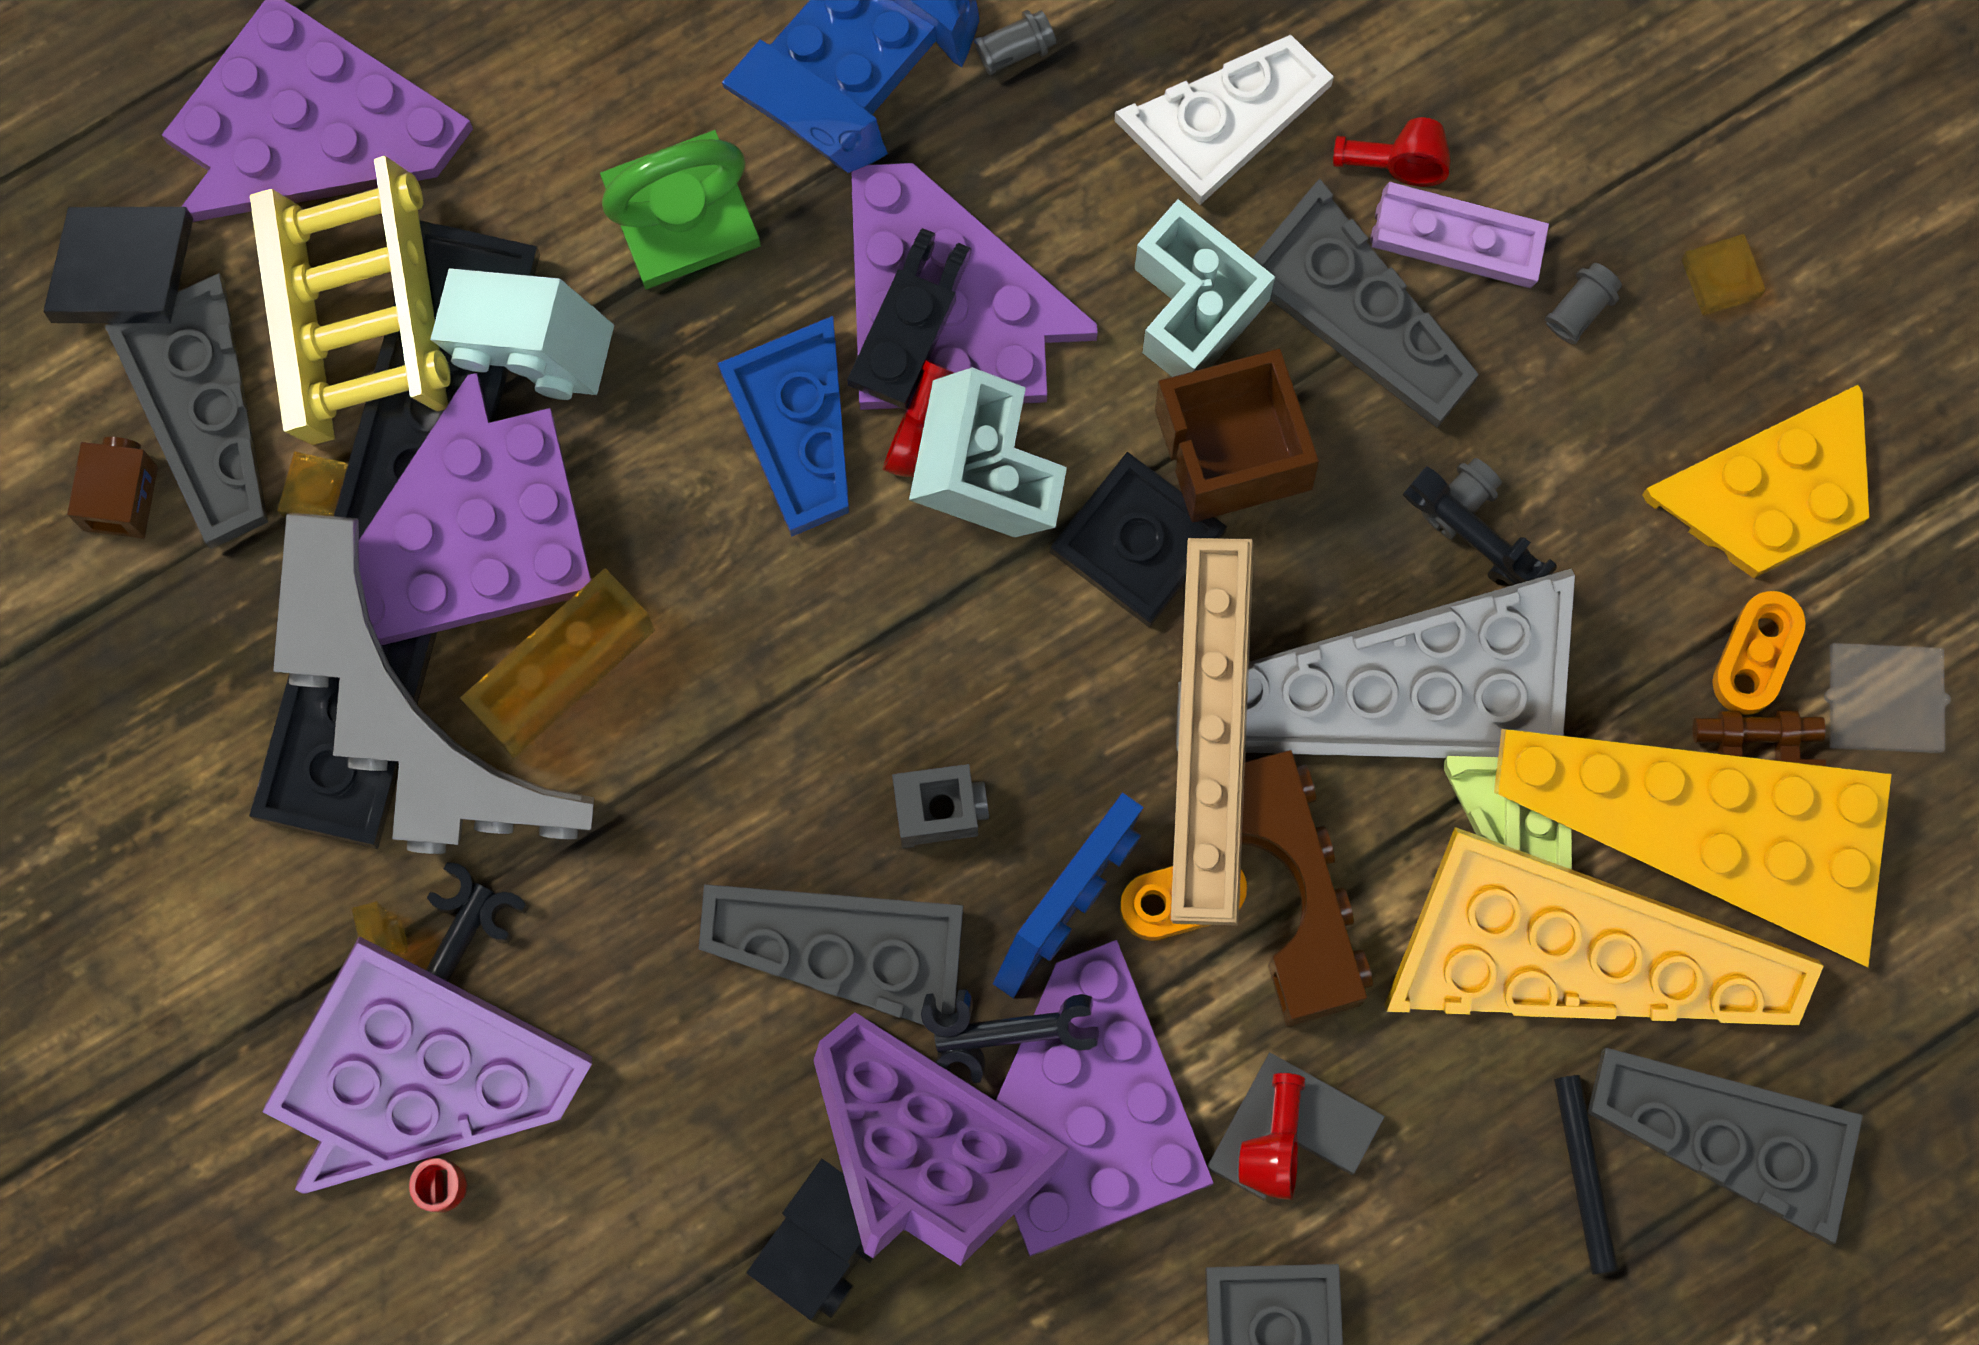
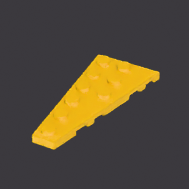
M1501 729L1494 793L1836 952L1866 967L1869 965L1892 774Z
M1455 827L1384 1006L1386 1012H1410V1009L1444 1010L1445 1014L1470 1015V1011L1507 1012L1512 1013L1513 1016L1616 1019V1016L1650 1017L1652 1021H1676L1677 1018L1718 1019L1720 1023L1799 1025L1824 965L1813 957Z

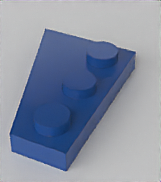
M833 316L717 363L720 374L791 537L849 513Z
M1124 793L1119 796L1017 932L993 982L994 986L1014 999L1041 959L1044 957L1048 961L1052 960L1072 928L1066 925L1077 909L1085 914L1105 887L1107 881L1100 876L1110 862L1120 867L1138 843L1141 835L1133 830V827L1144 808Z

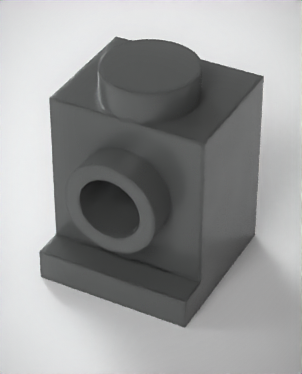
M969 764L892 774L902 849L915 847L917 844L978 836L977 820L989 819L984 781H971ZM939 799L950 801L955 808L953 814L947 819L933 817L930 813V807L933 802Z

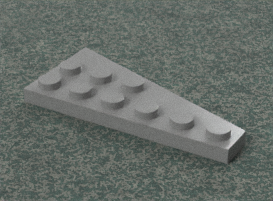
M1572 569L1564 570L1250 661L1245 753L1278 754L1292 750L1293 754L1426 758H1446L1447 756L1498 757L1501 729L1563 736L1575 583L1574 572ZM1178 682L1176 729L1177 751L1179 746L1181 682Z

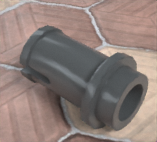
M1025 10L1022 12L1023 19L988 35L974 39L979 57L990 76L995 74L996 71L1038 53L1041 57L1048 55L1047 48L1057 44L1052 27L1042 10L1031 14L1029 10Z
M1593 263L1589 269L1581 268L1576 273L1578 282L1552 313L1545 317L1546 324L1550 330L1570 344H1576L1580 340V336L1606 305L1613 306L1619 301L1617 292L1622 287L1621 281L1612 271L1599 263Z
M1473 458L1468 465L1460 463L1456 467L1459 475L1448 486L1450 487L1451 495L1471 512L1475 513L1486 500L1494 502L1498 498L1496 489L1502 484V481L1483 461ZM1422 511V515L1437 531L1441 528L1444 529L1441 532L1443 536L1448 539H1453L1456 536V532L1438 516Z

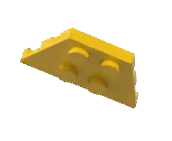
M1856 385L1646 488L1642 496L1647 504L1654 509H1657L1659 506L1691 528L1688 533L1708 547L1719 548L1727 555L1728 560L1752 578H1756L1863 525L1869 519L1863 392L1859 385Z

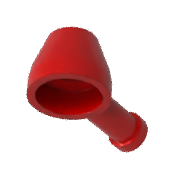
M1418 117L1406 123L1394 144L1347 140L1346 136H1337L1334 147L1333 166L1344 167L1345 164L1388 169L1395 179L1402 183L1418 187H1430L1441 184L1448 178L1451 155L1443 125L1431 118Z
M925 360L922 369L924 372L909 408L897 428L884 461L882 470L893 475L914 477L933 380L954 373L952 370Z
M1276 1073L1272 1078V1087L1275 1088L1271 1134L1242 1142L1239 1156V1183L1269 1197L1293 1200L1298 1171L1297 1131L1301 1091L1305 1089V1077L1292 1073Z

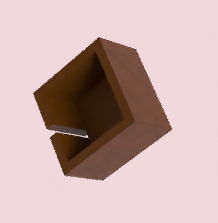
M1280 348L1158 381L1155 413L1171 461L1177 460L1175 473L1192 523L1313 490L1319 460Z

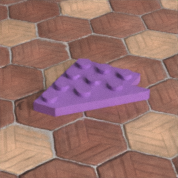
M359 936L265 1103L263 1113L319 1141L295 1187V1190L306 1194L560 1120L591 1067L592 1056Z
M1117 940L1056 963L1034 1015L1059 1012L1063 1002L1073 995L1084 994L1092 996L1093 1007L1091 1015L1075 1017L1071 1022L1079 1028L1098 1027L1099 1038L1097 1046L1090 1050L1079 1051L1063 1044L1060 1038L1021 1043L996 1099V1102L1070 1148L1063 1167L1014 1214L1030 1257L1213 1185V1180Z

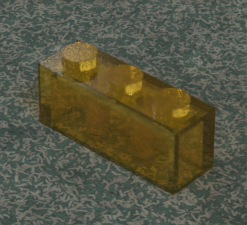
M604 568L460 698L476 720L514 759L655 632L650 616L609 571Z

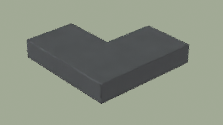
M1270 1052L1207 1166L1209 1171L1263 1201L1267 1195L1239 1183V1156L1243 1141L1271 1134L1275 1088L1272 1087L1274 1074L1292 1073L1305 1077V1089L1301 1091L1297 1131L1298 1146L1350 1175L1355 1173L1385 1117Z

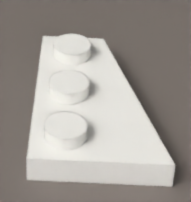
M1289 35L1229 61L1223 65V69L1189 84L1187 81L1170 87L1166 89L1164 95L1139 106H1136L1134 103L1115 112L1114 121L1201 205L1332 86L1334 76L1292 35Z

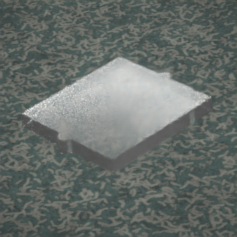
M1832 643L1830 645V689L1824 694L1825 701L1830 703V748L1943 753L1945 751V707L1950 704L1951 697L1944 691V648Z

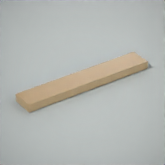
M1188 538L1171 921L1173 924L1238 926L1254 555L1252 539Z

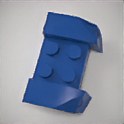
M809 0L770 45L760 39L723 80L722 84L726 90L799 137L834 165L850 173L888 154L882 141L877 119L872 114L935 42H937L952 62L963 67L979 24L977 1Z

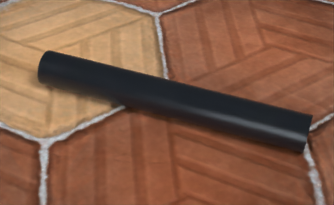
M1580 1075L1554 1079L1591 1272L1592 1275L1618 1271Z

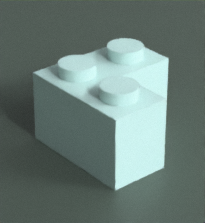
M1179 199L1137 245L1135 270L1172 299L1145 330L1142 353L1172 377L1212 367L1270 301L1275 276Z
M449 268L430 340L452 356L451 362L462 369L473 372H487L489 365L504 366L511 372L525 376L535 383L536 392L554 399L569 400L572 398L573 393L597 395L614 324L559 278Z
M973 367L933 380L909 500L1012 537L1055 528L1067 467L1014 448L1026 387Z

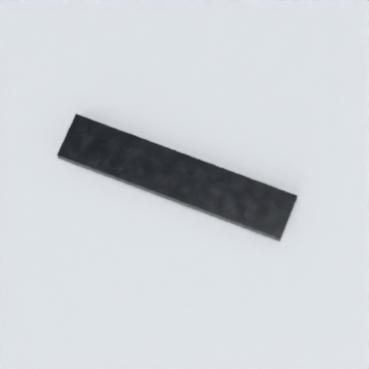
M419 220L435 320L449 268L535 276L540 258L537 246ZM400 331L384 335L374 374L405 365ZM439 347V350L444 354L448 362L451 375L450 385L445 387L448 404L467 375L477 373L481 382L490 423L495 422L509 370L504 366L489 365L487 372L465 370L454 365L451 362L452 356ZM409 391L365 403L334 513L335 517L357 518L359 520V540L444 412V410L437 412L411 398ZM437 632L381 645L390 666L417 705ZM288 676L249 816L254 821L378 849L398 778L399 761H388L386 771H369L349 768V757L333 756L340 678L329 677L328 687L322 688L289 684Z

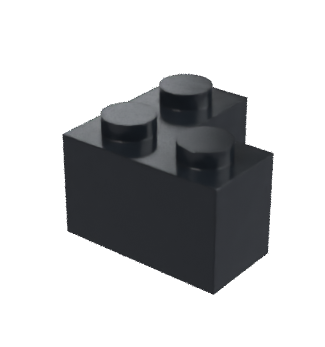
M821 1158L782 1212L785 1220L746 1272L750 1277L813 1323L821 1312L832 1318L854 1288V1285L848 1282L846 1277L859 1259L862 1258L871 1264L876 1256L872 1258L864 1253L844 1174Z

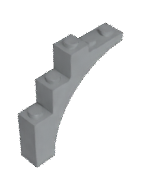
M303 513L287 514L273 672L290 673L289 684L305 687H328L329 677L340 678L333 756L349 757V768L369 771H386L388 761H399L392 839L407 840V850L411 852L443 854L446 853V844H459L462 837L463 819L475 820L474 830L486 833L509 834L513 833L514 824L539 826V835L543 837L577 839L578 829L591 830L594 797L543 788L496 769L457 744L419 708L390 666L369 617L359 571V520L357 518Z

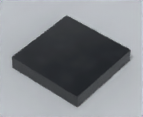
M68 207L43 311L51 323H171L193 223V217L187 207Z
M1126 452L1052 544L1050 553L1150 628L1186 583L1188 538L1221 539L1226 533L1227 526L1215 517L1192 523L1182 492L1129 452Z

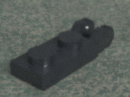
M924 228L920 229V232L917 234L907 255L903 270H897L847 378L848 386L905 410L924 372L922 369L925 360L929 361L956 302L955 291L970 259L972 250L961 243L956 244L955 248L948 255L939 285L919 278L935 246L936 234Z

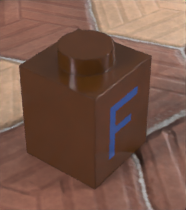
M104 437L102 444L81 442L67 515L82 531L145 539L158 466L145 450L141 449V444L130 439Z

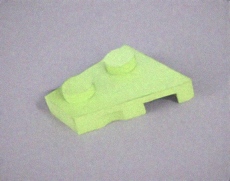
M1447 756L1445 758L1444 771L1476 835L1572 870L1571 828L1494 793L1498 757Z

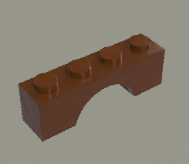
M1292 750L1245 762L1242 844L1260 848L1281 861L1293 876L1300 894L1301 918L1296 935L1283 949L1272 957L1268 964L1286 1027L1360 1007L1367 999L1365 988L1373 986L1366 955L1363 949L1352 950L1345 927L1354 924L1347 893L1344 887L1334 889L1327 868L1328 864L1335 863L1334 851L1328 831L1324 825L1315 828L1308 803L1316 802L1315 788L1306 764L1296 766Z

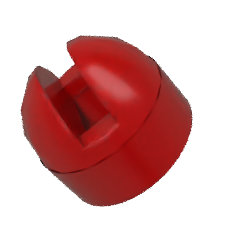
M438 1158L428 1159L420 1163L414 1169L409 1182V1191L414 1203L423 1210L437 1213L448 1212L456 1208L465 1198L468 1187L466 1176L458 1165ZM442 1170H447L448 1198L443 1201L444 1177Z

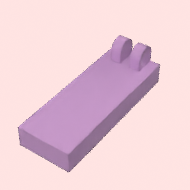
M1389 182L1383 189L1381 201L1378 203L1375 213L1377 222L1372 228L1370 238L1373 248L1527 288L1533 287L1538 282L1549 223Z

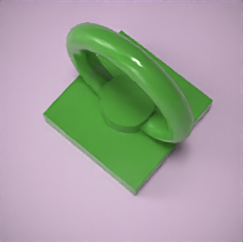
M716 130L600 172L606 189L602 199L603 211L607 218L620 225L645 290L761 247L758 234L737 185L744 173L745 157L742 151L734 144L719 140Z

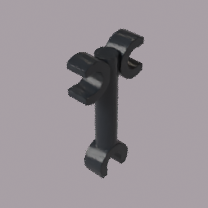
M1428 466L1423 469L1402 494L1419 510L1438 516L1495 564L1487 573L1488 578L1493 582L1502 579L1512 586L1553 574L1557 569L1556 563L1551 559L1546 563L1536 559L1527 548L1531 542L1526 538L1520 537L1513 546L1452 496L1447 482Z
M447 862L443 869L452 877L460 880L461 888L459 893L449 899L442 898L431 891L427 896V899L437 910L447 914L457 913L426 968V971L447 982L480 924L491 939L499 943L509 944L512 936L504 929L496 926V914L499 910L506 907L514 908L523 914H526L529 909L519 896L511 892L495 894L482 885L475 883L474 878L465 867L451 862Z
M967 989L958 991L956 1014L946 1015L941 1013L937 1009L933 993L926 994L921 1011L923 1024L935 1036L938 1052L936 1064L951 1072L949 1064L953 1062L966 1064L971 1071L973 1083L981 1082L985 1067V1057L980 1048L1060 1038L1062 1043L1069 1048L1082 1051L1090 1050L1097 1046L1099 1038L1098 1027L1079 1028L1071 1022L1075 1017H1085L1092 1013V996L1084 994L1073 995L1066 999L1060 1006L1059 1012L969 1023L973 1001Z

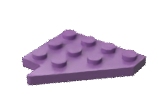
M265 0L170 123L162 137L169 146L208 171L181 206L187 207L193 217V222L251 212L250 195L268 189H274L294 203L378 188L374 159L382 156L388 157L412 173L418 181L436 178L473 128L470 120L285 0Z
M913 163L867 165L852 171L858 355L897 270H903L907 255L920 229L924 228L936 234L935 246L919 278L939 285L948 255L955 248L956 244L961 243L972 249L970 259L955 291L956 302L929 361L948 368L954 373L973 367L1026 387L1023 403L1047 402L1045 343L1097 341V324ZM859 391L860 410L900 408Z
M477 373L467 375L359 540V571L369 617L381 645L595 593L557 429L550 408L490 423L480 379Z
M856 1012L819 1041L813 1061L864 1253L874 1258L903 1230H906L961 1266L1063 1167L1070 1149L1069 1147Z

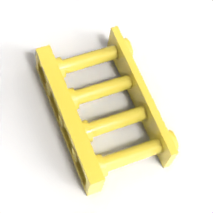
M386 156L374 159L378 183L377 189L303 210L301 206L274 189L250 195L283 430L311 445L335 439L332 418L336 416L337 410L405 391L410 392L411 398L437 412L445 410L448 406L445 387H448L451 382L449 365L444 354L439 350V346L430 340L435 318L418 210L423 206V195L416 177ZM382 214L387 247L311 268L306 242L309 241L312 233ZM391 272L396 306L325 326L318 324L314 300L318 299L319 292ZM400 331L405 359L404 366L331 386L326 382L323 359L327 357L329 350Z

